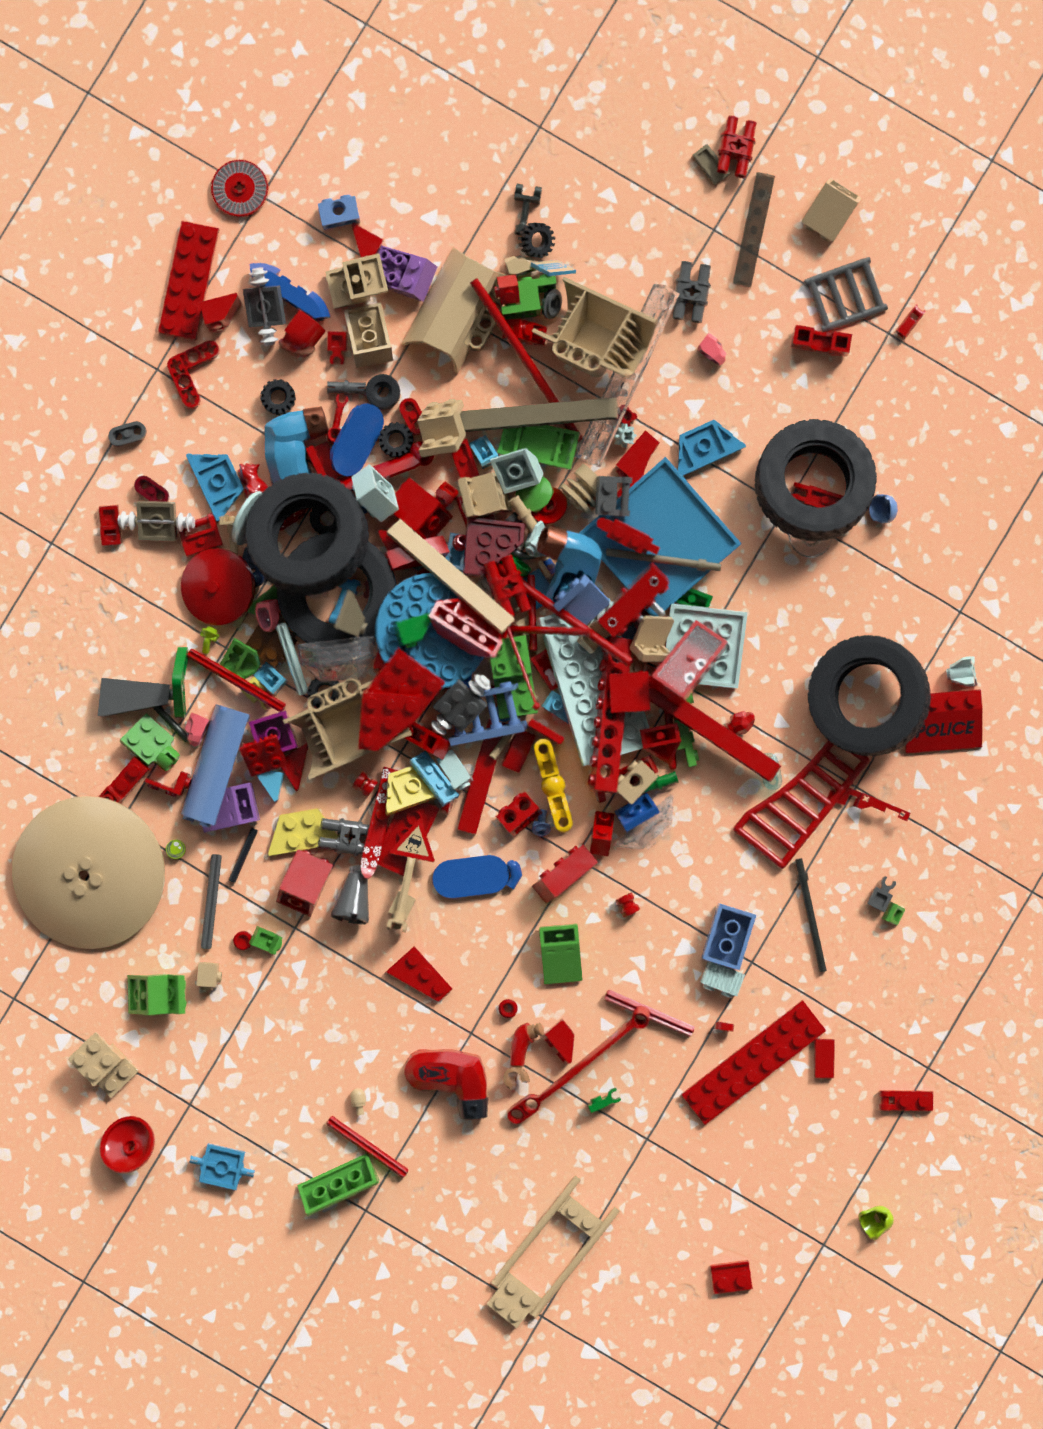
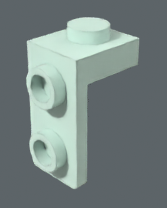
M449 750L443 760L437 759V762L451 781L450 784L456 791L467 789L471 785L470 783L474 781L453 750Z

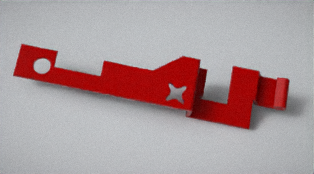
M848 788L837 802L845 806L850 794L857 797L853 806L859 809L873 807L885 812L886 808L898 812L897 818L908 821L911 814L908 811L852 788ZM829 791L827 796L829 800L835 794V791ZM864 795H865L866 797H869V798L867 799L868 802H866V800H863V799L865 798ZM901 812H904L905 815H904V816H900V813H901Z

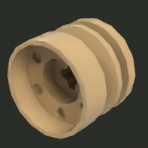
M582 464L574 472L578 481L575 482L568 478L567 482L571 488L564 483L560 488L567 500L575 508L588 515L591 510L586 504L588 503L591 507L595 508V502L592 498L596 497L598 475L587 465Z

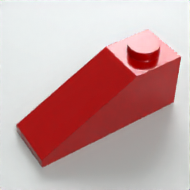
M414 722L409 728L412 734L405 737V739L443 760L451 747L450 742Z

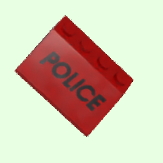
M981 689L930 693L931 702L927 719H925V723L917 735L905 745V752L916 753L983 747Z

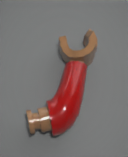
M528 1022L524 1023L513 1034L510 1066L512 1068L507 1069L503 1075L504 1084L510 1090L515 1089L517 1085L515 1078L518 1074L520 1075L521 1082H530L528 1073L522 1067L525 1065L528 1046L534 1042L538 1035L544 1036V1028L540 1022L536 1023V1026L534 1024L530 1025Z

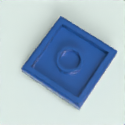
M645 793L638 797L632 805L628 803L615 810L614 813L627 832L659 814L660 811L648 793Z

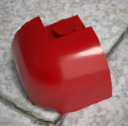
M299 310L285 328V336L278 343L289 354L296 357H305L316 350L314 346L326 331L310 316Z

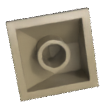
M347 591L335 628L359 638L360 634L364 635L367 628L366 619L354 594L351 591Z

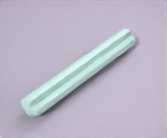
M282 623L276 629L297 694L304 695L308 692L307 684L286 623Z

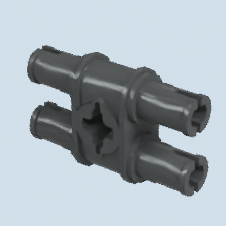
M681 261L679 277L675 280V294L672 297L675 302L672 318L683 320L686 304L692 303L691 322L702 323L704 308L708 305L709 288H711L709 283L711 266L700 264L698 280L692 281L690 279L692 262ZM690 288H693L695 292L693 296H690V292H687Z
M322 818L320 829L337 831L338 837L336 839L319 837L318 848L334 850L336 854L345 853L358 856V854H362L365 844L360 843L359 838L361 835L367 836L369 825L363 824L360 820L357 822L344 820V818H339V820ZM348 832L350 833L349 835L353 837V839H351L349 842L348 838L345 837V835L348 834Z

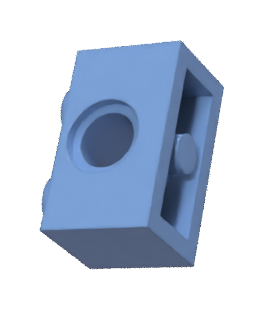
M347 194L340 196V199L337 200L328 198L318 203L323 230L361 222L355 196ZM337 207L344 209L341 215L334 214V210Z

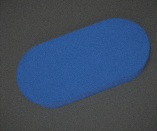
M368 403L361 404L360 406L357 405L349 413L329 454L331 466L338 474L352 476L363 468L384 425L383 415L376 406Z
M484 855L446 860L436 867L432 879L434 888L440 895L446 898H459L500 891L508 882L509 870L501 858L495 855Z

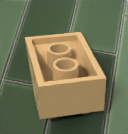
M381 302L345 309L344 314L356 368L394 361Z

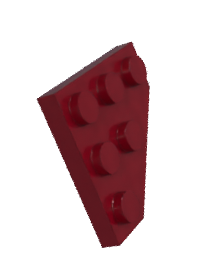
M468 517L463 574L482 577L487 573L484 564L495 560L497 565L501 562L502 557L508 556L524 542L525 523Z

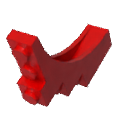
M645 430L615 465L616 473L620 477H632L630 487L644 476L649 459L660 442ZM622 487L617 492V499L622 494Z

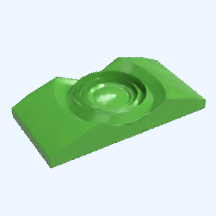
M550 425L503 429L497 453L505 455L526 448L537 457L540 464L571 470L580 432Z

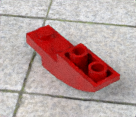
M136 756L133 757L98 797L121 803L150 769Z

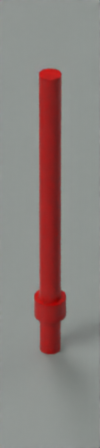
M514 624L509 626L512 635L514 633L593 635L592 628L515 626Z

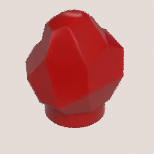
M745 711L735 713L730 716V722L727 723V726L736 735L739 733L746 734L753 727L755 715L752 712Z

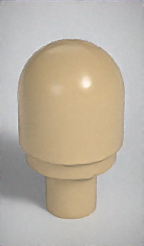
M355 1088L350 1094L351 1105L356 1107L357 1116L364 1115L363 1106H366V1094L361 1088Z

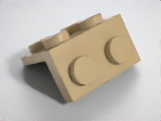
M644 616L629 648L637 656L638 660L645 663L648 661L662 663L670 653L664 644L674 620L671 617Z

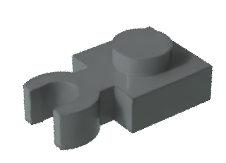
M883 876L881 879V888L875 886L867 901V904L882 912L886 911L893 897L892 894L888 893L889 890L896 886V881H892V884L887 886L885 884L886 876Z

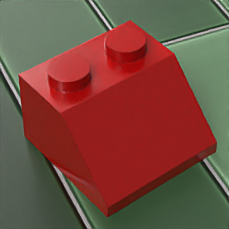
M237 292L199 302L205 325L213 333L221 332L225 327H228L242 304Z

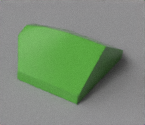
M236 638L233 639L220 663L221 666L243 679L255 674L261 664L257 651Z

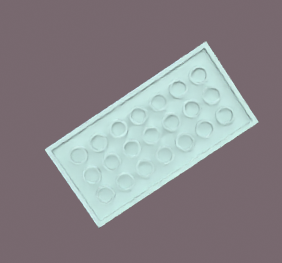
M555 614L538 618L539 626L573 628ZM597 616L594 619H592L587 625L596 621ZM542 634L582 766L589 765L590 757L594 751L592 738L596 732L594 719L597 717L596 700L599 698L600 693L597 686L599 679H601L602 671H600L599 667L601 660H603L604 652L598 646L590 654L577 642L580 636ZM612 656V660L617 663L618 660ZM607 710L606 717L610 720L613 715L611 711ZM645 711L625 712L621 755L643 748L640 730L649 728ZM605 729L604 736L608 739L611 734L609 730ZM603 748L602 755L605 758L608 757L609 752L607 749Z

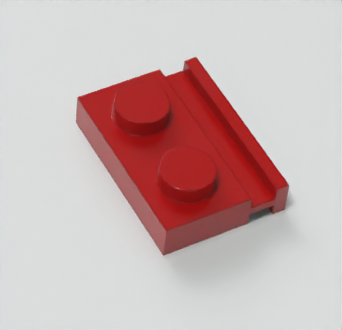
M749 1260L710 1265L714 1294L753 1289Z

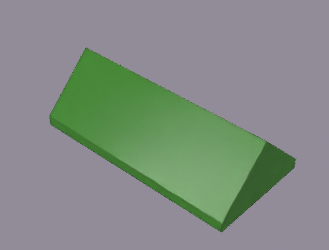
M366 1153L297 1186L306 1215L310 1216L377 1185L380 1179L369 1155Z

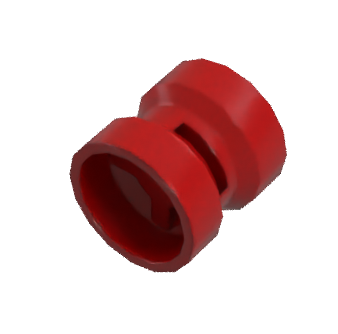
M362 771L353 783L352 788L360 790L368 798L378 782L374 779H369L367 774Z
M632 892L615 900L617 906L622 907L621 914L623 918L640 910L639 905L633 902L634 895Z

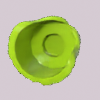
M874 1206L858 1214L863 1230L872 1240H878L894 1223L891 1211L885 1206ZM876 1213L880 1219V1222H877L874 1218V1215Z

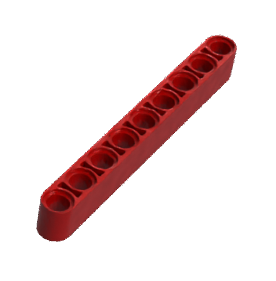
M649 685L651 703L763 779L772 782L782 767L779 763L688 701H685L680 707Z

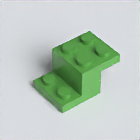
M544 274L540 275V278L537 279L523 277L521 281H517L520 303L518 305L516 303L505 304L504 307H501L505 320L541 316L538 293H545L548 289H556V276Z
M127 975L128 1014H186L185 975Z

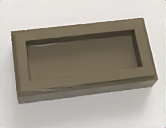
M705 144L692 154V158L714 186L730 175L729 171L727 174L717 172L719 158L708 144Z

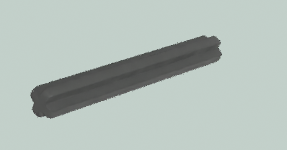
M219 854L211 855L201 940L202 949L212 948L222 856Z

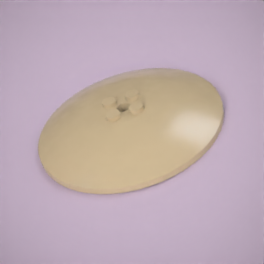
M80 796L54 803L37 814L25 827L13 854L12 881L17 900L23 912L42 933L59 943L71 947L97 949L109 947L130 938L150 920L162 897L165 883V865L161 848L154 833L135 812L118 802L106 798ZM83 870L89 873L90 877L87 881L80 878V872Z

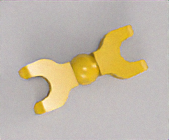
M540 739L535 743L534 751L541 777L543 778L541 789L548 796L547 799L555 827L559 831L566 832L571 829L573 823L564 792L565 781L559 775L551 743L546 739ZM542 744L548 747V752L545 754L540 753L538 750ZM561 817H565L568 820V824L565 827H561L558 824Z

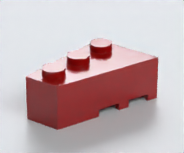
M584 844L579 848L574 846L567 852L569 854L568 857L558 859L553 864L555 867L550 871L546 869L539 875L541 879L532 885V888L545 904L556 898L598 863Z

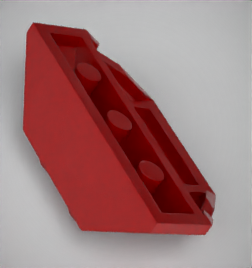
M461 599L438 600L428 616L438 635L470 655L495 658L503 643L498 631Z

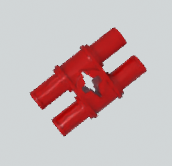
M730 115L727 117L725 131L721 134L720 149L717 151L719 155L717 172L727 174L730 159H736L738 162L735 177L744 179L747 175L748 165L753 159L752 152L756 144L754 135L757 122L747 120L743 136L737 135L738 117Z
M512 554L501 558L507 574L504 578L500 576L495 560L484 564L490 580L488 585L491 587L495 598L494 601L511 616L515 615L509 601L510 596H515L520 613L532 609L526 595L528 589L525 588L521 572L517 570ZM508 584L510 585V584H512V586H511L510 588H508V589H506V588L503 589V587H505V585H508Z

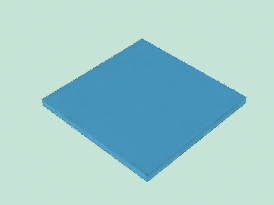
M666 457L630 487L628 506L630 516L599 515L579 532V534L599 544L602 553L601 560L625 587L651 562L606 556L607 548L636 551L606 537L608 533L597 526V520L600 517L613 522L616 518L650 535L653 538L652 543L660 547L657 555L697 561L704 559L707 560L706 562L720 563L741 545V542ZM621 496L616 500V510H621ZM653 562L669 579L668 590L662 595L658 594L654 599L655 602L664 611L667 610L671 604L675 603L711 570L699 571L697 570L698 568ZM644 607L650 616L658 617L650 607L648 609Z

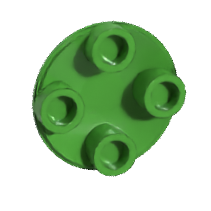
M542 476L539 484L516 490L515 496L519 495L526 508H530L531 511L537 513L549 503L553 495V489L550 482Z

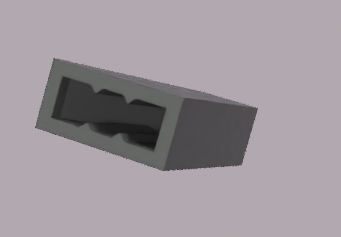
M101 678L97 716L107 717L171 705L173 700L172 685Z

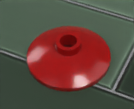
M552 487L553 495L549 503L540 512L534 513L531 511L533 517L538 522L543 521L544 524L555 523L564 516L567 510V498L561 490ZM551 505L554 506L551 510H548Z

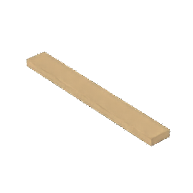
M401 519L387 531V535L500 634L514 622L515 619Z

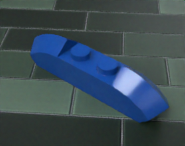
M265 263L250 264L251 273L254 268H263L264 271H268L264 274L265 278L269 279L265 287L280 285L282 299L296 309L302 310L316 322L331 317L325 302L317 293L312 291L307 295V291L301 286L295 287L290 284L292 281L286 276L282 275L279 277L281 269Z

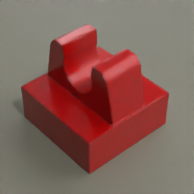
M446 481L435 492L437 500L440 498L445 500L444 507L451 504L459 495L458 490Z

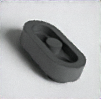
M134 421L112 428L109 431L108 438L113 445L120 447L143 440L146 437L147 429L141 422ZM135 429L141 430L139 435L134 434ZM122 434V439L116 440V435Z

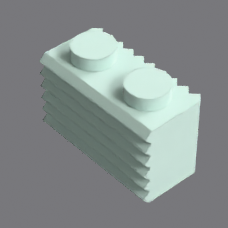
M707 961L700 982L704 984L703 988L714 991L716 988L722 991L721 995L732 998L733 995L738 996L745 974Z

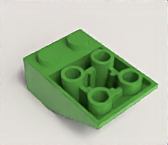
M578 924L539 927L544 984L583 981Z

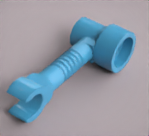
M347 579L348 581L338 586L342 590L329 618V623L336 624L347 591L357 595L358 591L356 590L361 585V581Z

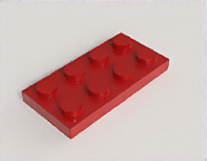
M425 802L395 813L384 836L378 865L404 877L408 858L390 854L389 851L419 818H421L426 835H428L440 808Z

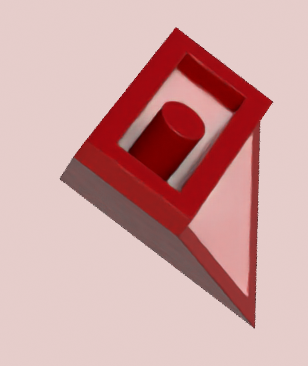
M678 723L640 730L643 749L670 765L681 743Z

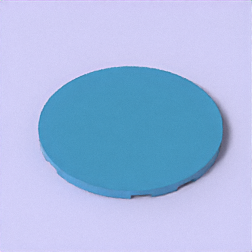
M432 573L408 578L388 593L377 613L375 638L380 656L385 664L399 648L444 680L445 684L441 688L443 689L452 686L458 679L463 681L476 671L484 657L470 655L438 635L431 622L423 638L417 641L416 646L406 648L405 645L399 646L393 624L396 622L430 613L438 600L460 599Z

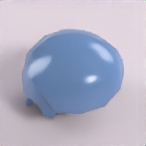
M886 494L875 495L869 505L871 519L880 523H890L896 518L898 505L895 499Z

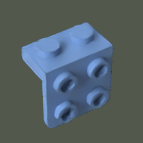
M584 574L579 580L575 578L569 584L570 588L566 592L562 590L555 597L557 601L554 607L558 611L565 607L574 617L587 625L609 605L610 600Z

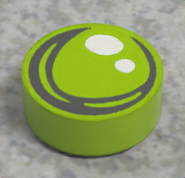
M171 840L166 846L167 855L173 859L181 858L186 852V846L181 840Z

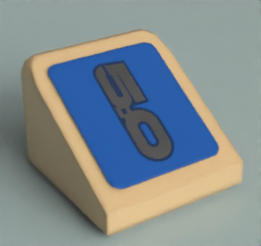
M549 557L539 561L538 566L548 580L551 579L555 573V563Z

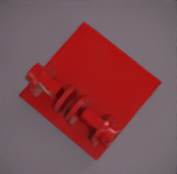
M270 734V736L264 737V740L259 738V742L255 739L254 743L253 741L247 744L243 743V746L239 748L251 777L288 765L280 747L277 734Z

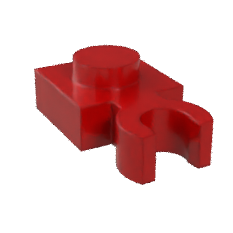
M327 331V351H333L330 357V364H334L335 357L340 358V364L345 363L342 351H347L346 331Z

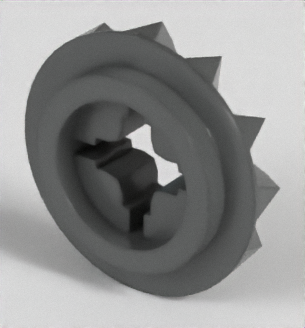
M548 289L544 293L540 307L542 308L541 313L545 318L554 319L561 310L562 295L558 289Z

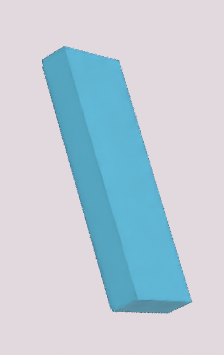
M426 750L410 759L409 763L443 807L459 797L458 792L452 787L449 780Z

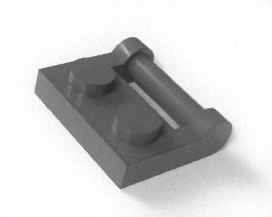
M597 476L596 515L630 516L628 506L632 477ZM617 483H622L621 510H616Z

